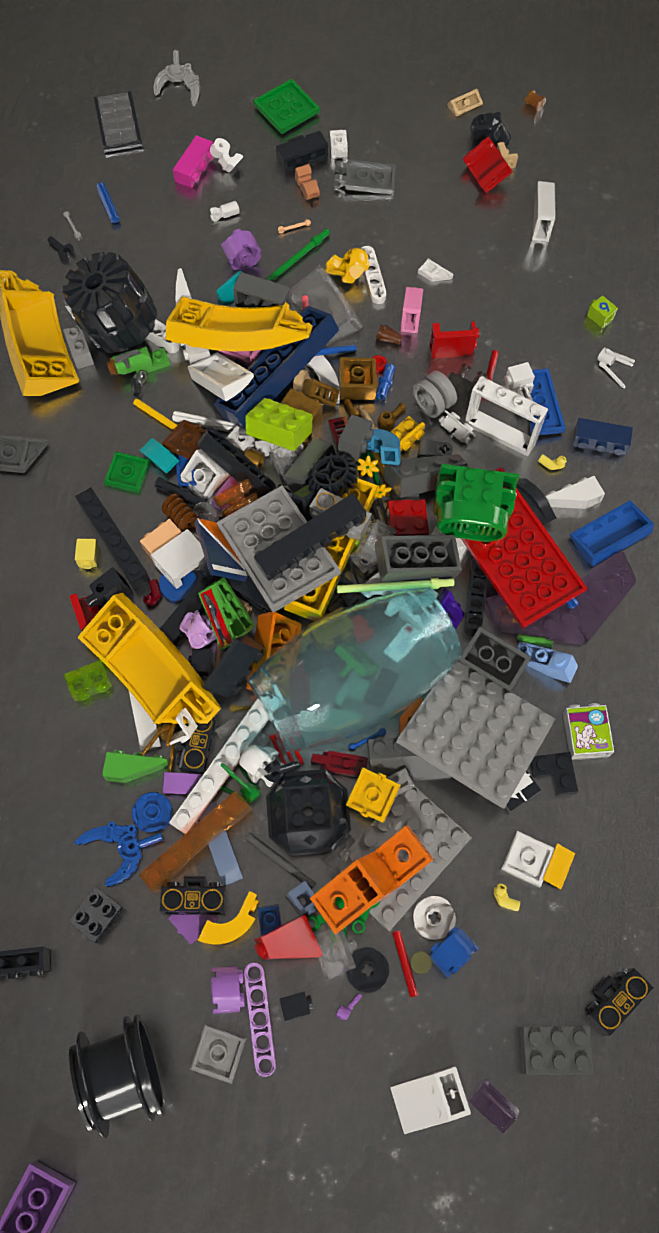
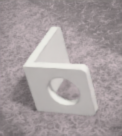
M186 708L182 709L176 717V721L182 730L174 734L170 745L179 741L181 743L187 741L198 727ZM183 716L187 718L189 723L188 726L184 724Z

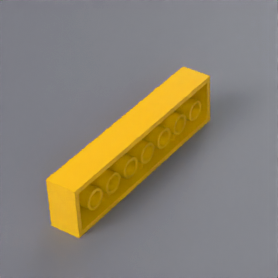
M357 478L358 483L354 484V489H349V494H343L342 499L353 493L363 508L369 512L376 497L377 485ZM347 535L343 537L338 536L333 539L332 543L325 548L339 567L341 574L284 606V610L312 621L322 618L357 539L349 538Z

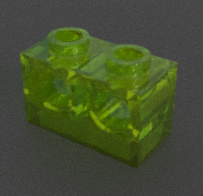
M101 660L64 674L70 694L75 701L86 700L90 697L89 695L103 693L109 687H112L106 668ZM102 675V679L100 681H94V678L96 676ZM78 683H84L82 688L75 689Z

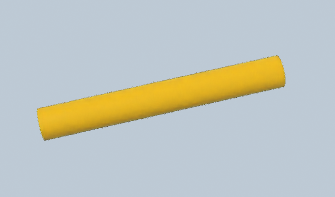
M136 398L133 404L173 431L178 426Z

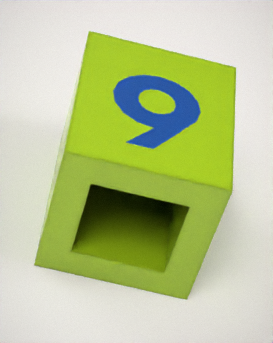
M602 295L599 299H594L590 303L587 316L603 328L614 319L618 308Z

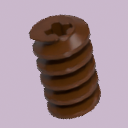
M178 494L168 496L162 504V512L181 532L187 529L190 532L195 531L194 521L200 517L188 507V504Z

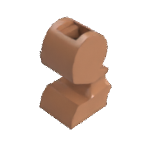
M309 164L295 168V180L306 200L320 195L316 179L311 180L312 171Z

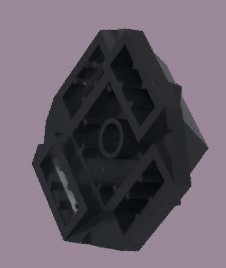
M326 769L284 773L279 779L280 782L276 783L266 795L269 838L290 856L333 852L351 832L349 807L346 806L348 801L347 788ZM305 807H312L314 809V813L310 816L304 815L302 811Z

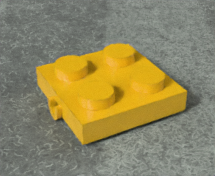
M362 768L346 806L361 812L360 815L367 818L370 816L384 823L401 785L387 779L381 773L376 774Z

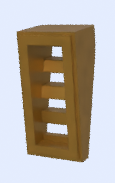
M315 379L304 380L302 393L305 396L317 399L322 404L336 407L339 389Z

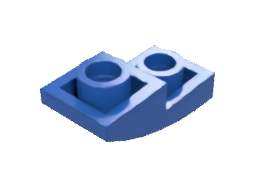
M278 904L257 908L261 935L281 925Z

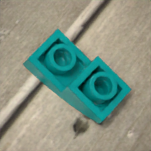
M151 438L140 449L144 456L166 474L179 462L171 452L154 438Z

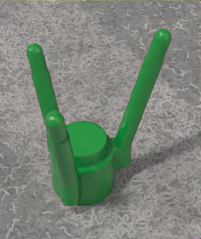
M222 763L221 767L242 786L240 790L242 795L225 786H222L220 789L240 799L244 804L247 801L250 804L253 803L261 793L259 790L260 786L251 781L247 771L242 766L238 765L248 780L247 783L242 781L230 768Z

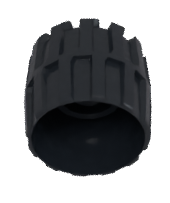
M104 252L94 253L91 255V261L86 257L76 263L79 269L76 272L70 269L65 276L69 282L68 285L61 286V293L65 297L62 302L78 327L98 348H102L108 353L130 351V349L143 343L146 337L153 331L155 319L157 318V309L144 283L126 260L113 252H108L107 255Z

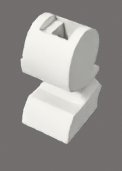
M218 138L211 145L210 153L215 158H219L218 163L222 165L223 170L229 173L243 156L236 153L233 157H230L228 154L230 144L226 140Z

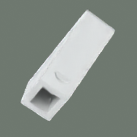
M592 476L590 478L584 477L576 484H568L557 492L551 491L545 497L551 507L586 509L600 503L605 492L595 476Z

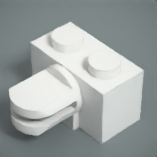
M526 362L508 367L502 387L533 401L530 393L534 386L535 376L529 363Z

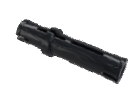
M158 477L155 481V488L170 495L178 494L187 504H193L203 510L208 503L207 498L195 494L193 490L184 489L161 477Z

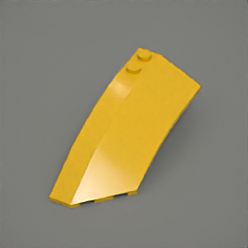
M0 270V318L10 361L22 395L42 396L78 383L79 378L68 354L60 328L54 294L49 291L44 292L40 290L37 284L27 279L24 281L18 278V274L13 271Z
M124 593L113 595L78 636L132 693L152 719L153 724H178L176 717L184 708L187 709L195 723L207 724L220 711L221 707L211 692L202 687L205 683L188 660L152 620ZM183 716L184 724H188L187 718Z

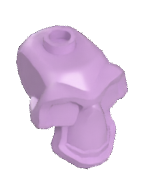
M198 610L185 615L180 624V630L187 635L191 647L199 649L216 640L207 615H200Z

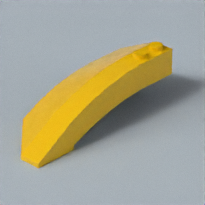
M181 297L166 320L165 340L186 344L190 347L219 351H255L271 349L307 339L313 326L310 323L303 322V317L295 310L291 311L289 304L286 302L284 305L245 308L216 305Z

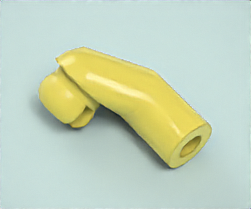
M504 884L496 885L493 892L498 904L501 907L518 912L520 901L509 898L506 891L507 887Z

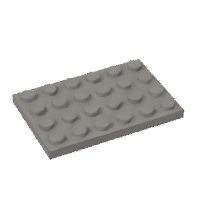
M283 486L216 522L273 613L341 574L339 567L326 548L323 547L316 550L312 557L308 559L305 557L299 561L300 563L295 568L285 570L282 576L276 580L271 579L267 581L256 565L255 555L307 523Z
M416 787L397 796L385 822L382 823L375 820L327 872L334 879L357 859L375 851L403 827L409 825L434 860L388 897L381 900L377 907L370 909L369 914L388 932L391 931L472 838ZM403 849L400 850V858L403 861H407L409 859L408 852Z

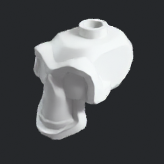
M259 745L245 747L240 753L239 763L247 771L251 781L257 783L262 778L268 787H274L276 784L264 777V775L268 774L264 768L275 760L279 752L271 747H261Z

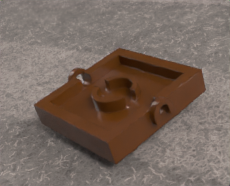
M183 420L162 444L166 449L190 460L195 451L201 449L198 446V441L206 430L200 424L194 425Z

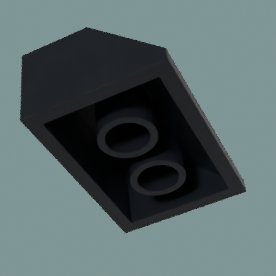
M247 634L235 638L202 687L226 698L236 695L242 688L240 685L242 680H247L253 672L251 667L254 663L258 664L264 656L262 652L265 647Z

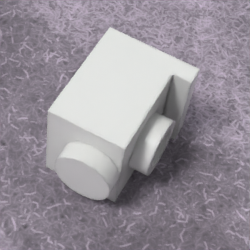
M346 130L330 131L331 158L347 157Z
M236 426L226 438L242 453H245L249 448L255 449V438L239 435V426Z

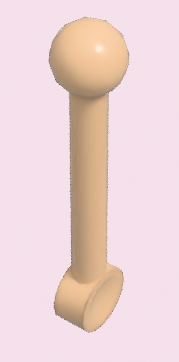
M306 219L305 222L291 226H280L277 230L282 234L289 229L304 225L309 226L311 221Z

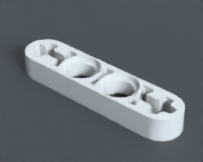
M364 246L361 249L365 250L369 255V266L375 267L372 271H364L370 298L373 303L382 304L386 300V289L376 254L372 247ZM376 279L379 283L372 284L370 281ZM376 290H378L379 295L381 297H378V295H376Z

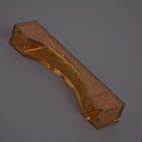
M235 790L141 872L139 876L152 892L158 893L161 890V886L167 885L198 852L252 810L251 806Z

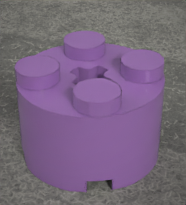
M236 229L221 245L231 267L237 271H242L243 267L246 266L248 268L253 267L261 258V249L253 234L249 231Z
M237 966L211 968V973L215 972V977L211 978L212 1004H216L217 1008L212 1009L213 1014L240 1012V1007H244V993H240L239 984L243 983V970H238Z

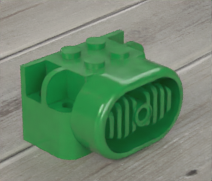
M441 464L433 505V513L438 518V530L444 535H455V538L492 542L503 539L507 535L508 521L514 510L517 495L516 485L520 474Z

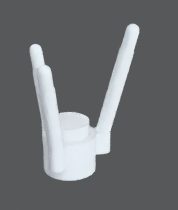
M604 348L597 358L600 361L599 366L604 368L624 389L626 386L607 365H612L617 360L632 367V363L635 360Z

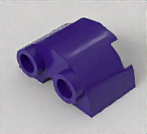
M447 589L442 590L430 610L442 623L447 625V630L453 632L465 615L461 605L455 601L452 592Z

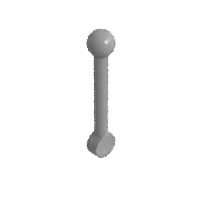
M65 211L63 213V216L67 218L73 231L75 232V238L80 239L82 237L81 233L78 232L75 228L71 218L69 217L70 213L68 211Z

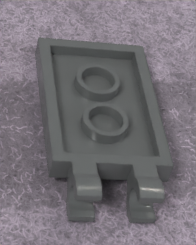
M347 159V163L336 161L334 187L341 188L345 186V190L394 195L395 164Z

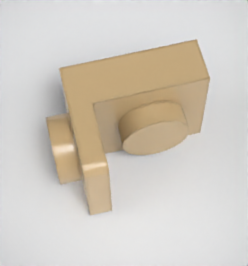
M504 142L498 143L497 149L510 168H515L518 159L517 153L509 154V150L506 149Z

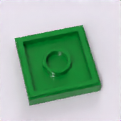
M115 451L104 480V485L140 493L151 463L150 459Z

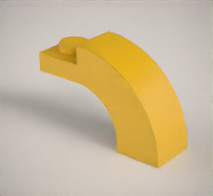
M249 891L239 914L232 921L216 924L207 920L198 941L207 944H224L242 936L255 920L248 913L249 911L254 912L259 902L255 899L257 894Z

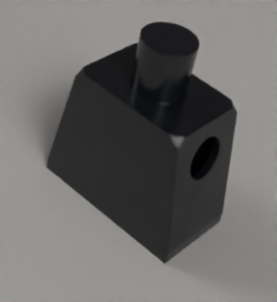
M112 567L89 585L93 593L86 597L85 601L92 608L98 603L105 605L115 594L124 593L126 596H129L134 592L125 578Z

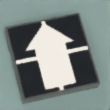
M526 770L505 807L509 814L543 791L528 770Z

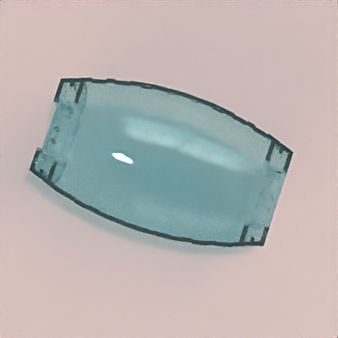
M426 589L397 592L348 606L305 628L264 661L247 679V682L265 710L283 752L307 750L359 735L404 711L445 677L461 658L462 650L450 618L432 593Z

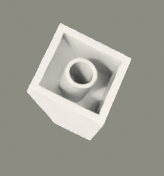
M202 449L195 451L181 473V480L184 483L192 482L191 471L195 469L193 477L197 486L189 484L188 488L193 490L195 494L207 499L218 492L230 477Z

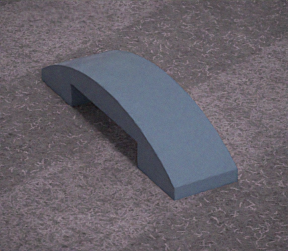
M216 801L209 803L199 819L222 884L226 886L242 880L243 876Z

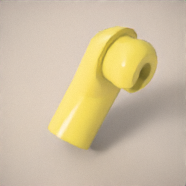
M543 454L538 462L549 470H557L565 467L567 459L564 456H559L557 459L551 460Z

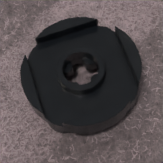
M370 947L361 948L355 951L349 958L346 966V975L348 981L356 990L372 993L379 990L386 983L389 976V964L386 957L380 951ZM364 964H369V967L374 968L369 977L361 971V969L365 968Z

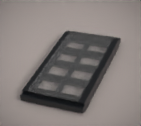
M131 91L94 97L104 153L142 146Z

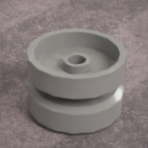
M434 370L425 377V380H420L412 388L413 396L419 407L428 416L436 418L445 409L450 408L457 402V394L452 383L439 371Z

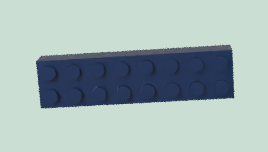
M307 306L300 315L303 317V322L310 323L313 326L309 338L266 349L247 368L254 375L249 384L233 398L225 401L219 397L214 403L223 419L241 428H246V415L264 398L274 400L339 331L332 314Z

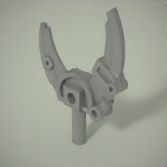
M174 50L173 64L166 66L165 69L160 71L154 80L155 96L160 94L161 88L168 80L172 83L184 81L187 89H190L191 105L195 107L199 99V76L194 75L190 63L185 65L179 64V51Z

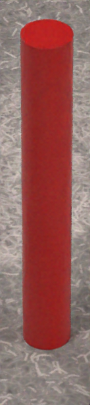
M493 350L491 353L485 377L492 381L499 354L497 350Z
M401 931L392 932L410 998L418 996Z

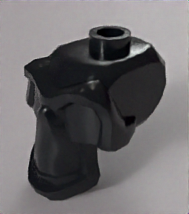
M500 112L480 114L472 120L470 129L475 139L482 141L489 137L493 143L496 141L498 143L504 142L505 145L510 143L511 135L507 132L501 121Z

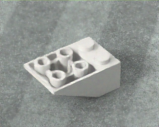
M455 1066L390 1087L404 1134L471 1114Z

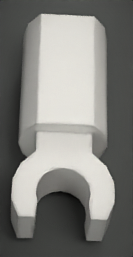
M233 201L221 205L219 208H211L210 212L212 215L210 217L215 222L222 217L227 218L239 214L237 202Z

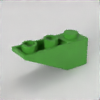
M113 750V753H106L102 776L108 781L126 783L167 768L169 762L162 755L146 757L138 752L129 755L121 750Z

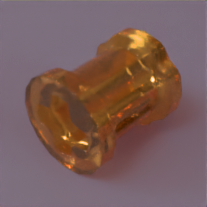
M533 89L529 91L525 98V103L531 104L537 111H540L546 102V98L536 94Z

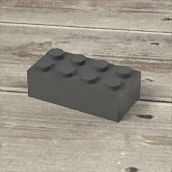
M455 535L381 536L375 546L381 582L430 580V578L436 577L439 579H455L462 571Z

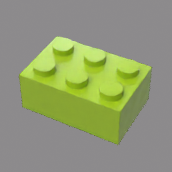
M264 398L246 415V435L295 451L312 433L313 414Z

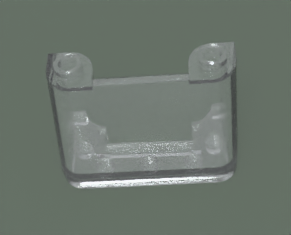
M320 265L290 289V300L294 307L298 306L303 311L301 297L307 295L309 306L332 314L339 331L326 345L351 335L364 327L338 285Z

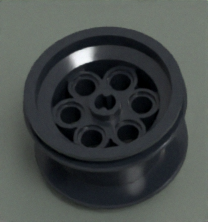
M139 1014L134 1015L133 1021L128 1016L124 1017V1033L90 1044L86 1034L80 1031L77 1035L76 1045H72L69 1048L70 1073L80 1114L88 1131L92 1132L97 1129L103 1139H106L109 1135V1120L142 1108L150 1122L155 1120V1113H158L160 1117L165 1115L164 1097L156 1060L148 1033Z

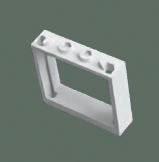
M481 376L472 390L465 422L473 430L528 457L537 442L548 408ZM481 397L534 422L535 426L532 435L529 436L478 411Z

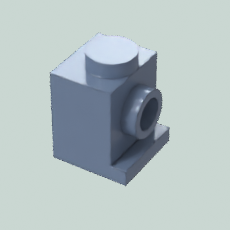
M306 881L285 895L299 916L305 914L307 917L317 910L310 899L314 893ZM300 898H304V899H305V901H306V904H305V905H301V904H300V902H299V899H300Z

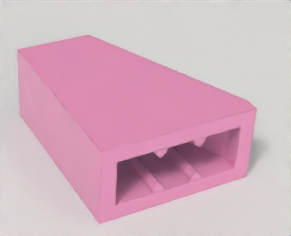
M406 287L401 332L418 334L423 289Z

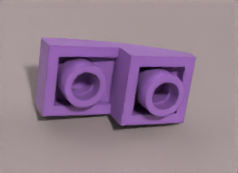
M164 772L162 793L189 795L203 775Z

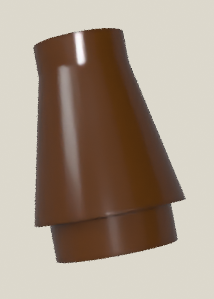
M380 325L376 338L382 342L399 345L403 335L387 325Z

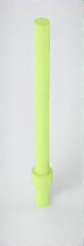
M436 577L430 578V580L337 585V593L430 588L432 590L439 589V587L454 586V578L439 579Z

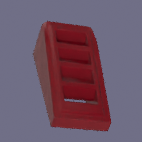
M346 416L328 420L336 451H338L340 438L337 435L342 434L343 430L336 431L335 429L345 428L347 424Z

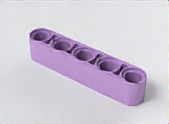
M250 963L244 970L255 1068L259 1075L267 1077L276 1069V1058L264 969L260 964ZM253 967L260 969V976L255 980L249 977V971ZM258 989L263 992V999L260 1002L252 1000L251 995L254 990ZM259 1012H263L266 1015V1022L261 1026H258L254 1021L255 1015ZM261 1035H265L269 1039V1045L265 1049H261L257 1045V1039ZM263 1059H268L272 1063V1068L269 1072H263L260 1069V1062Z

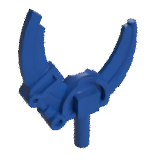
M111 821L106 826H100L85 832L74 843L85 845L88 842L103 839L102 841L118 842V852L124 861L119 869L106 879L105 886H112L123 882L124 879H128L138 868L137 864H139L140 859L143 857L141 848L163 841L164 838L162 833H158L138 840V828L136 826H121Z

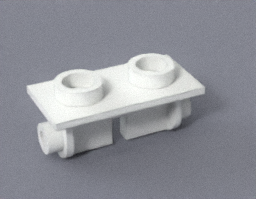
M445 410L447 416H443L439 420L441 426L450 433L456 428L457 430L452 435L461 443L467 444L470 441V435L475 437L472 432L473 428L466 422L463 425L458 421L460 417L453 411L449 413Z

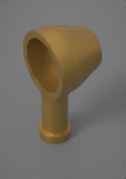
M399 403L392 412H382L377 420L378 427L385 431L393 429L395 418L406 410V406L403 403Z

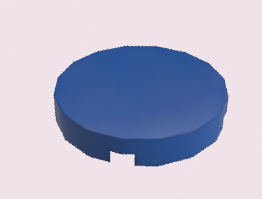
M191 571L182 577L183 585L177 589L162 574L159 581L162 595L169 599V601L181 603L198 583L195 573Z
M148 792L141 795L132 807L134 824L141 831L148 834L163 831L173 818L171 802L167 797L158 792Z

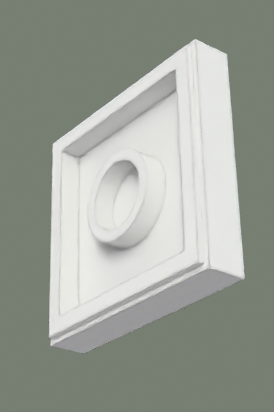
M517 831L501 870L540 888L555 848Z

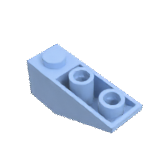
M521 641L517 646L518 650L531 657V661L528 664L529 667L551 678L571 683L578 668L573 655Z

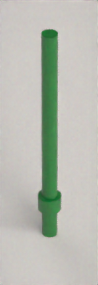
M326 228L319 235L313 236L308 244L265 279L273 282L312 248L318 247L322 240L330 234L329 229Z

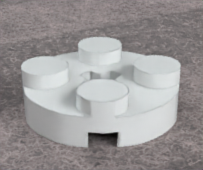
M439 896L424 898L414 909V928L422 937L429 940L445 938L456 922L455 912L451 904ZM436 912L440 921L432 924L428 916Z

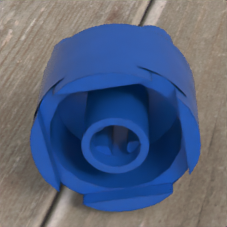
M456 926L446 934L447 937L443 943L438 941L430 949V959L447 978L451 977L450 971L455 974L472 958L470 955L473 951L476 953L479 950V947L462 928L458 929Z

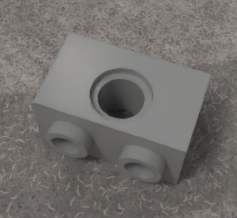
M78 325L63 329L77 370L93 365L94 362L84 334Z

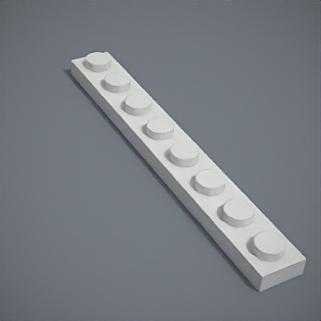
M265 690L261 693L169 822L170 825L185 835L190 832L229 777V774L221 767V764L224 763L232 771L234 770L241 758L240 753L245 747H249L281 703L279 699Z

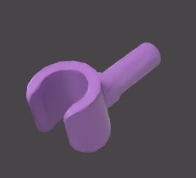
M357 993L347 1008L340 1005L336 1017L342 1020L348 1019L353 1007L362 997L361 994Z

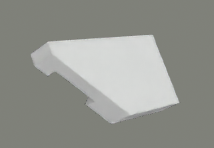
M427 259L418 269V274L431 282L451 280L453 278V273L430 259Z

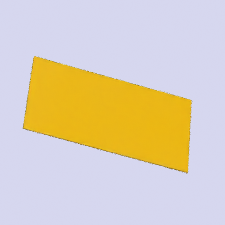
M557 843L543 880L561 890L575 853Z

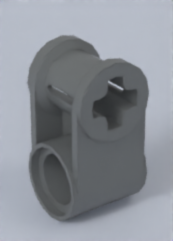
M422 439L419 444L417 458L452 455L453 447L447 442Z

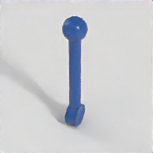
M380 728L377 733L355 744L350 743L348 745L349 750L354 751L356 747L368 742L370 739L385 736L386 730Z

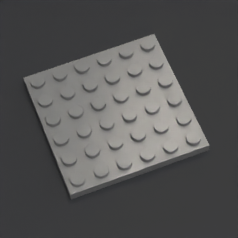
M453 658L396 742L504 809L556 719Z

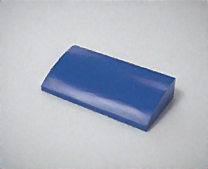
M629 500L572 532L570 537L584 559L593 567L650 535L653 532L654 523Z

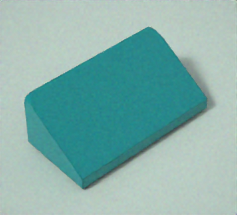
M241 270L216 290L217 301L223 306H230L235 301L233 288L242 272Z

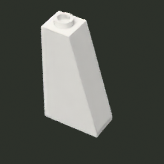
M538 181L535 191L532 240L549 242L555 221V183Z

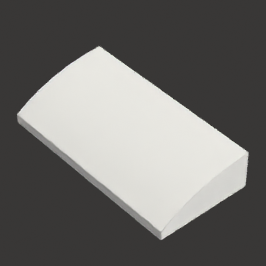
M218 352L188 366L192 380L225 401L241 392L254 377L252 372Z

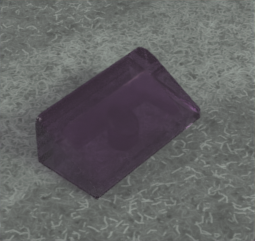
M486 1079L469 1099V1102L503 1134L515 1122L520 1112Z

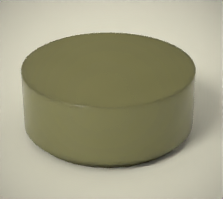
M422 951L416 952L410 959V967L417 974H425L432 966L430 956Z

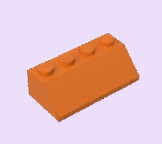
M277 612L258 615L254 640L265 647L262 652L264 656L258 664L254 663L251 667L253 672L248 677L247 689L259 694L265 690L273 696L290 697L291 671H295L302 624Z

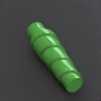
M517 635V641L552 649L553 641L546 640L543 637Z

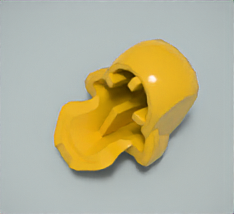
M353 248L346 252L343 258L333 255L325 264V272L330 275H341L343 282L353 284L356 279L361 277L364 271L368 270L370 265L368 254L361 248Z

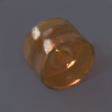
M248 478L212 498L216 506L219 507L229 503L221 511L223 518L259 499L257 493L244 496L253 487Z

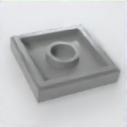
M205 1024L190 1070L232 1084L247 1038Z

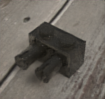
M462 364L458 373L451 372L448 379L457 394V402L455 404L468 410L472 390L481 377L482 371H479L471 382L466 378L472 371V368L468 365L465 369L467 364ZM485 373L482 375V377L488 378Z

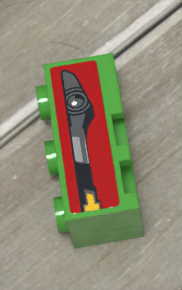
M224 577L208 585L198 593L220 650L230 646L235 638L247 634L255 626Z

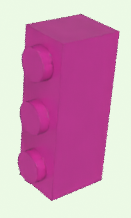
M197 135L173 168L175 182L192 188L199 181L200 175L207 169L210 160L214 159V156L210 153L212 141Z

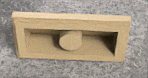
M477 89L447 103L448 108L456 117L483 105Z

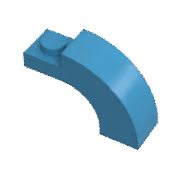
M374 429L371 441H367L366 451L381 454V464L400 465L399 438L391 432Z

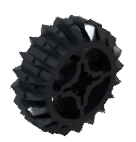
M331 452L330 456L324 454L323 459L318 458V463H313V468L309 469L308 480L309 486H312V489L317 488V493L322 488L342 498L343 494H349V489H354V484L358 483V467L354 460L348 457L346 453L342 455L338 452L335 455Z

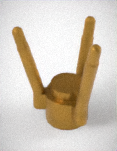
M164 723L163 727H158L156 734L146 745L141 755L144 756L160 735L162 740L166 741V747H169L172 737L178 732L179 725ZM175 743L171 745L168 764L169 773L172 772Z

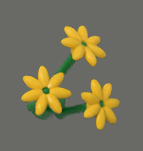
M370 452L362 453L357 462L358 473L362 470L360 476L363 477L367 473L370 478L374 474L377 485L375 498L389 497L390 494L388 492L392 488H385L386 484L380 485L377 473L379 471L377 468L378 460H374V455Z

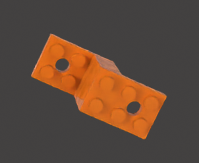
M406 825L375 851L353 862L311 896L310 899L336 935L370 907L388 897L432 862L434 858L409 825ZM403 849L408 852L409 859L407 861H403L400 858V850ZM336 897H341L344 900V908L337 907L335 903Z

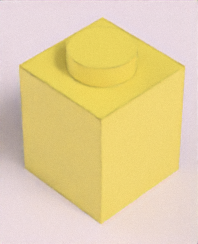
M77 539L75 561L78 567L83 569L98 567L99 545L97 540Z

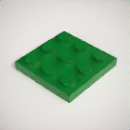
M292 78L253 100L254 106L281 134L320 113V107Z

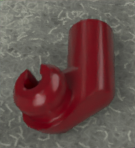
M157 579L148 582L151 592L143 597V602L147 606L155 605L161 597Z

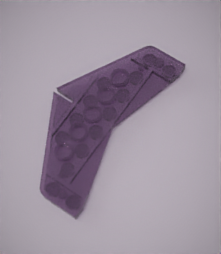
M624 552L614 554L581 578L588 590L576 597L579 603L577 607L570 609L567 604H564L524 629L517 622L500 595L486 598L485 603L496 628L501 632L543 637L550 640L583 645L590 640L635 585L636 577Z

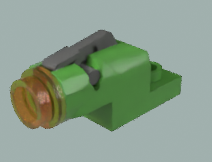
M146 346L137 350L123 352L110 358V361L106 362L110 374H115L116 376L136 371V373L139 371L149 373L171 365L164 348L148 352Z

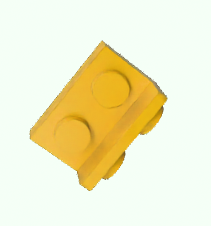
M408 416L391 431L400 440V453L407 451L416 439L422 438L425 433V424L423 422L418 424Z

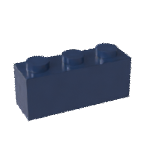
M578 418L572 445L579 448L595 449L599 452L606 451L616 455H626L631 446L633 427Z

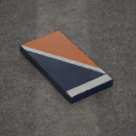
M196 518L194 525L210 575L245 581L248 577L246 570L218 528L217 523Z

